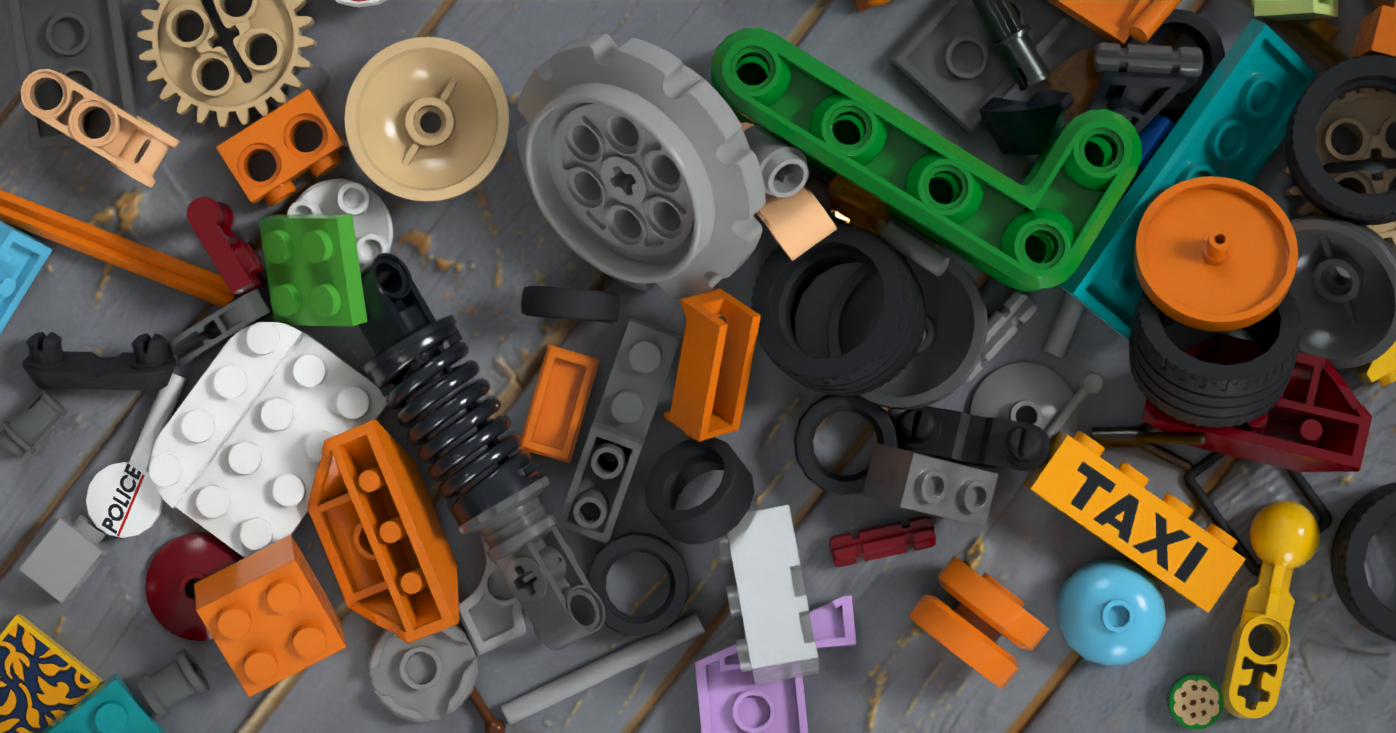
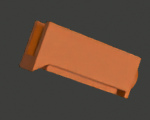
M721 288L680 299L686 317V326L671 410L664 412L663 417L683 430L688 437L698 442L740 429L756 345V336L761 318L760 314Z

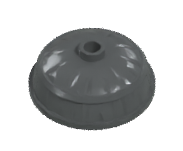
M1330 215L1308 216L1291 220L1290 222L1297 239L1298 262L1289 291L1291 292V297L1295 299V305L1298 306L1301 317V339L1298 352L1327 358L1335 369L1354 368L1379 358L1396 341V254L1379 234L1364 224L1352 223ZM1336 266L1346 270L1350 277L1342 276L1337 271Z

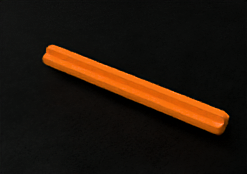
M0 189V220L4 223L222 308L236 300L238 294L231 293L224 279L219 274Z

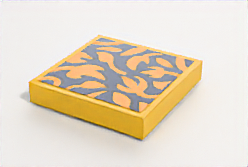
M17 614L0 635V733H40L104 682L101 677L21 614Z

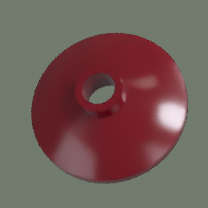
M209 533L186 534L170 541L155 555L146 576V598L152 614L167 631L178 637L193 641L213 639L196 611L195 598L189 594L187 585L192 578L203 580L244 559V557Z

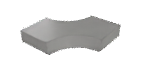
M483 535L481 537L486 554V565L482 580L475 592L459 604V617L478 656L528 632L523 618V607L509 589L506 578L496 561H491L487 551L490 550V546L484 541ZM532 572L525 576L523 582L531 580L535 573Z

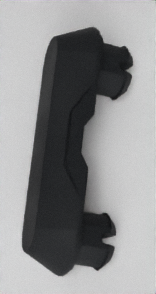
M44 332L33 334L27 340L29 356L23 361L22 366L37 387L43 389L152 391L165 388L168 385L177 361L174 356L167 353V339L160 334H154L152 338L149 334L139 335L131 344L134 352H122L116 357H99L92 352L62 351V338L59 335L50 332L46 336Z
M925 406L905 410L896 424L898 440L907 450L936 456L956 463L985 468L1032 471L1040 468L1047 461L1051 451V443L1047 433L1040 427L1030 423L995 417H981L960 411Z

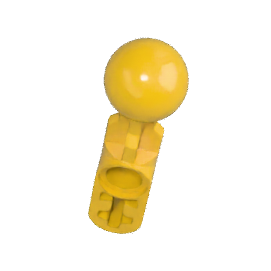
M1286 500L1272 502L1263 507L1251 523L1250 543L1262 564L1257 584L1247 590L1240 623L1233 633L1221 685L1223 706L1230 714L1238 718L1263 717L1274 709L1278 700L1290 647L1289 627L1295 600L1291 596L1289 588L1293 570L1304 565L1313 557L1320 540V530L1316 518L1306 507L1297 502ZM1257 625L1266 627L1273 636V647L1265 656L1255 654L1249 646V634ZM1245 662L1254 666L1268 665L1267 673L1256 672L1254 674L1252 688L1260 692L1259 702H1249L1246 708V699L1237 695L1238 687L1249 685L1253 669L1243 670L1242 663Z

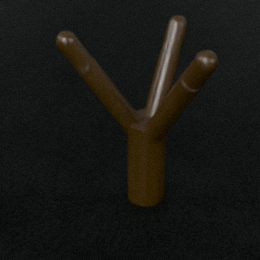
M1145 421L1138 426L1092 427V439L1104 448H1140L1184 471L1192 470V462L1158 444L1202 445L1207 441L1206 435L1200 433L1150 432L1156 427Z

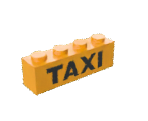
M1078 430L1072 438L1065 433L1058 432L1051 442V451L1047 461L1040 468L1032 470L1022 485L1133 563L1139 565L1192 604L1209 613L1246 560L1232 550L1238 541L1212 523L1204 530L1188 518L1194 510L1170 493L1166 492L1163 498L1159 499L1146 490L1144 487L1149 479L1132 466L1122 461L1116 469L1103 460L1100 456L1105 448L1086 434Z

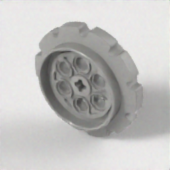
M608 34L588 35L567 43L531 73L522 89L518 102V110L527 121V124L516 132L519 154L538 207L555 233L574 253L596 269L627 286L647 292L653 285L658 284L670 297H688L710 291L723 278L730 277L750 258L763 231L761 224L754 217V214L766 203L760 165L756 154L750 150L740 121L726 101L705 79L683 65L679 58L656 45L637 38H631L619 47Z

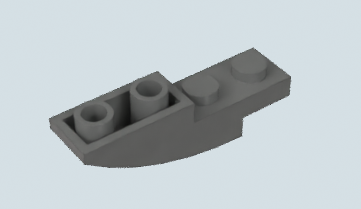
M634 317L630 318L557 526L608 544L682 337L681 334Z

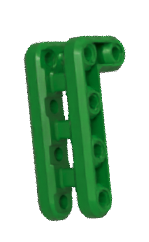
M743 28L728 35L718 45L711 61V86L726 101L740 123L746 122L759 125L783 141L798 148L805 154L809 166L1004 286L1021 292L1052 288L1065 282L1077 270L1135 176L1142 159L1141 140L1133 124L1123 115L1108 109L1089 110L1074 117L1067 123L1059 135L1051 141L1050 146L1039 154L1020 185L775 33L761 28ZM754 66L764 73L766 80L759 85L750 86L743 83L737 73L742 68ZM838 123L851 125L858 134V143L853 145L840 143L833 134L832 126ZM1085 145H1089L1096 150L1099 156L1098 166H1094L1087 161L1084 152ZM930 180H939L948 186L950 191L948 204L938 203L931 197L929 192ZM1029 236L1035 238L1042 247V256L1038 263L1032 261L1025 251V243Z

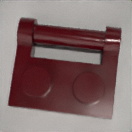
M208 197L194 199L187 208L188 221L231 293L245 295L263 287L265 283L259 273L264 271L266 267L253 245L249 241L245 243L242 239L238 240L232 230L235 223L233 209L223 202H216Z

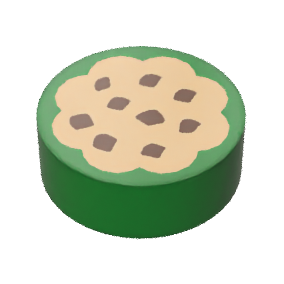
M1187 674L1178 678L1171 685L1167 694V707L1171 716L1179 724L1189 729L1198 730L1211 726L1218 720L1223 710L1224 701L1220 688L1214 681L1201 674Z

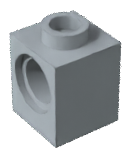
M69 515L57 520L19 570L60 603L72 600L112 549L101 541L106 534L96 527L94 522L83 515H79L76 520Z

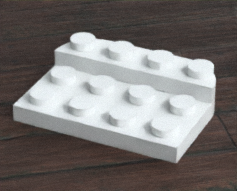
M257 322L240 330L230 338L163 428L152 449L149 476L154 482L158 493L169 506L178 508L245 558L295 532L309 513L307 505L315 474L322 458L321 451L324 440L371 420H377L388 406L386 402L387 396L384 397L375 382L304 330L279 322Z

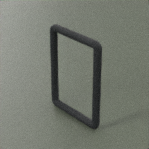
M1212 452L1195 464L1192 470L1185 473L1184 482L1214 524L1238 541L1233 550L1246 559L1243 563L1249 572L1259 576L1261 564L1258 565L1195 479L1226 456L1225 454ZM1285 469L1320 516L1321 520L1317 523L1320 533H1322L1332 523L1331 513L1301 472Z

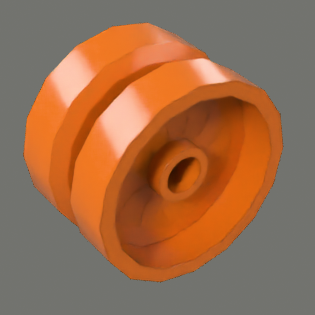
M953 555L937 578L940 586L960 601L955 610L935 595L923 594L907 616L961 660L1003 690L1018 671L1019 666L1016 658L997 644L996 641L1001 635H1004L1022 650L1033 651L1049 628L1023 609L1022 606L1025 603L986 572L982 576Z

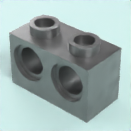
M875 443L862 496L894 506L985 527L999 474Z

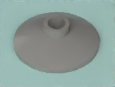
M1012 363L996 369L980 383L971 402L970 415L1016 421L1018 409L1022 406H1029L1036 415L1033 425L1046 431L1074 395L1064 379L1053 370L1036 363ZM1078 409L1059 432L1065 433L1072 438L1074 437L1078 423Z

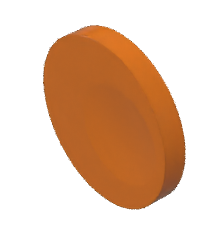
M1208 176L1192 178L1173 185L1161 193L1149 205L1137 230L1133 259L1136 275L1142 289L1159 310L1186 326L1205 331L1220 332L1237 330L1253 325L1267 317L1280 305L1295 275L1298 262V246L1291 222L1285 212L1271 197L1245 182L1226 177Z

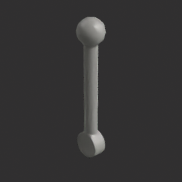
M1087 371L1081 375L1079 380L1080 389L1045 431L1050 442L1089 394H1096L1102 389L1103 378L1101 375L1093 371Z

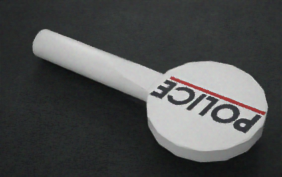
M172 373L168 385L165 388L159 389L129 463L121 462L108 465L95 475L88 486L86 496L88 515L96 527L108 535L121 538L141 535L154 525L161 514L163 499L149 476V465L154 443L169 422L187 380L184 377Z

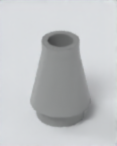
M759 125L746 129L744 134L750 150L754 151L757 156L765 193L785 198L799 192L805 185L809 174L805 154Z

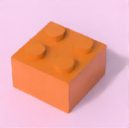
M291 534L194 584L196 611L248 697L346 648L342 620Z

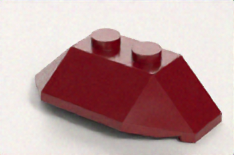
M1217 334L1184 351L1200 361L1221 365L1250 362L1264 354L1263 348L1258 342L1224 334ZM1298 352L1291 379L1283 395L1272 409H1269L1266 414L1260 415L1256 420L1253 419L1251 422H1245L1239 426L1233 425L1232 427L1225 426L1222 428H1209L1202 425L1195 426L1196 424H1188L1185 421H1179L1175 417L1167 415L1166 412L1159 410L1156 405L1150 403L1148 398L1146 399L1142 420L1164 432L1204 434L1207 437L1205 444L1188 445L1296 472H1359L1372 416L1364 405L1360 404L1350 387L1327 358Z

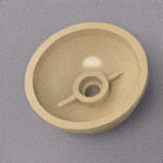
M438 37L406 39L386 47L372 57L360 70L350 88L344 117L345 132L350 150L363 172L384 190L398 197L420 202L451 199L468 192L482 182L494 169L504 151L510 124L507 97L493 69L471 49L460 43ZM429 113H435L441 118V127L435 133H426L421 126L423 117Z

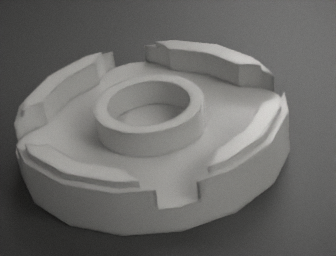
M454 625L408 644L396 637L397 634L385 629L374 642L368 662L369 675L372 677V684L375 688L374 692L380 703L397 717L414 722L439 720L460 709L473 692L478 674L476 651L466 632L459 626Z

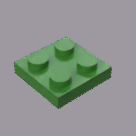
M352 214L271 215L258 219L274 322L291 326L347 327L368 322Z

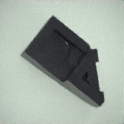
M1040 89L1027 102L993 97L979 109V112L1002 153L1035 155L1045 151L1050 146L1051 141L1067 125L1068 121L1064 118L1065 111L1073 105L1074 97L1070 92Z

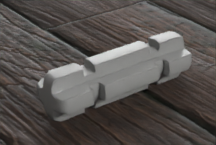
M1014 291L1003 302V310L1001 312L995 311L989 317L983 353L974 371L965 382L972 381L983 369L981 364L985 360L989 362L1018 331L1016 326L1019 323L1025 324L1036 312V304L1025 293Z

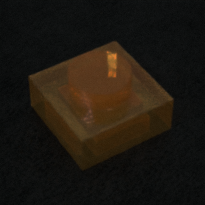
M839 174L834 177L828 186L831 215L880 236L889 223L888 205Z

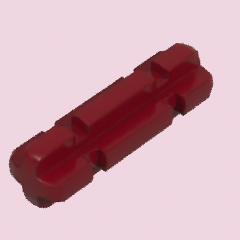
M929 516L908 519L909 525L902 526L901 521L858 530L859 536L851 537L850 532L834 535L829 540L832 560L835 566L843 567L857 564L856 558L864 557L866 562L907 553L906 547L914 546L915 551L933 547L936 545L933 522Z

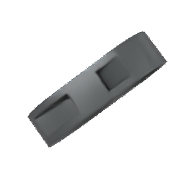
M255 289L170 340L167 346L176 355V361L182 368L228 342L240 330L262 321L272 311L259 290Z

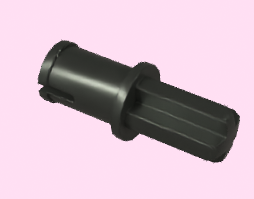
M972 0L995 41L990 45L993 50L999 49L1020 91L1027 89L1029 85L1032 87L1051 75L1027 34L1031 30L1029 24L1022 25L1009 0Z

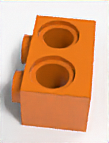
M307 89L216 148L249 201L256 205L266 201L269 207H273L297 191L293 183L310 172H312L315 178H318L340 165L343 160L339 154L349 147L315 93ZM306 123L318 124L323 134L320 146L311 152H301L295 142L298 129ZM270 152L276 160V171L270 179L258 182L250 173V162L258 153Z

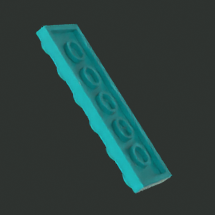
M1254 18L1249 21L1106 221L1077 270L1060 286L1127 341L1130 339L1135 309L1143 292L1134 267V243L1140 221L1149 205L1168 188L1192 178L1217 176L1251 184L1284 138L1289 116L1300 94L1309 82L1318 75L1267 24Z

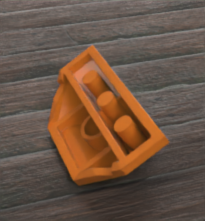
M376 419L324 440L321 451L322 458L315 474L307 508L348 608L376 625L397 634L396 637L408 644L458 624L457 561L416 462Z

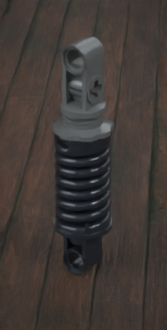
M379 254L360 267L368 322L358 326L375 353L363 366L366 374H371L384 397L387 396L386 402L393 410L401 409L397 414V420L400 426L411 427L407 433L410 443L422 445L418 450L421 462L425 464L433 463L428 469L431 479L435 482L445 480L440 484L439 492L443 498L448 499L445 503L459 525L457 530L460 535L479 531L484 536V541L490 546V550L487 551L489 558L498 564L506 578L509 589L517 597L533 624L534 631L539 640L552 650H562L599 630L604 625L606 614L601 598L592 589L577 563L574 552L566 544L557 529L556 524L558 522L553 513L548 515L544 511V506L540 504L538 496L550 484L547 476L543 477L535 462L530 464L532 456L528 451L522 450L515 455L511 454L521 445L522 439L516 432H510L501 436L511 426V420L507 415L499 414L490 418L500 409L501 403L495 396H489L482 400L479 399L489 392V382L484 378H478L469 382L480 371L478 363L474 360H468L454 368L451 367V365L465 358L469 352L466 343L459 342L463 338L455 326L457 321L454 316L450 315L436 320L413 282L410 271L405 263L393 254ZM447 341L450 347L445 349L444 343ZM557 558L560 559L559 564L551 569L548 568V563ZM532 572L535 573L536 577L528 582H523L525 576Z

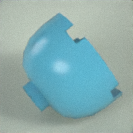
M1116 557L1093 559L1078 568L1062 584L1056 602L1057 626L1067 644L1085 660L1103 666L1127 665L1146 655L1160 639L1166 620L1164 596L1155 579L1139 565Z

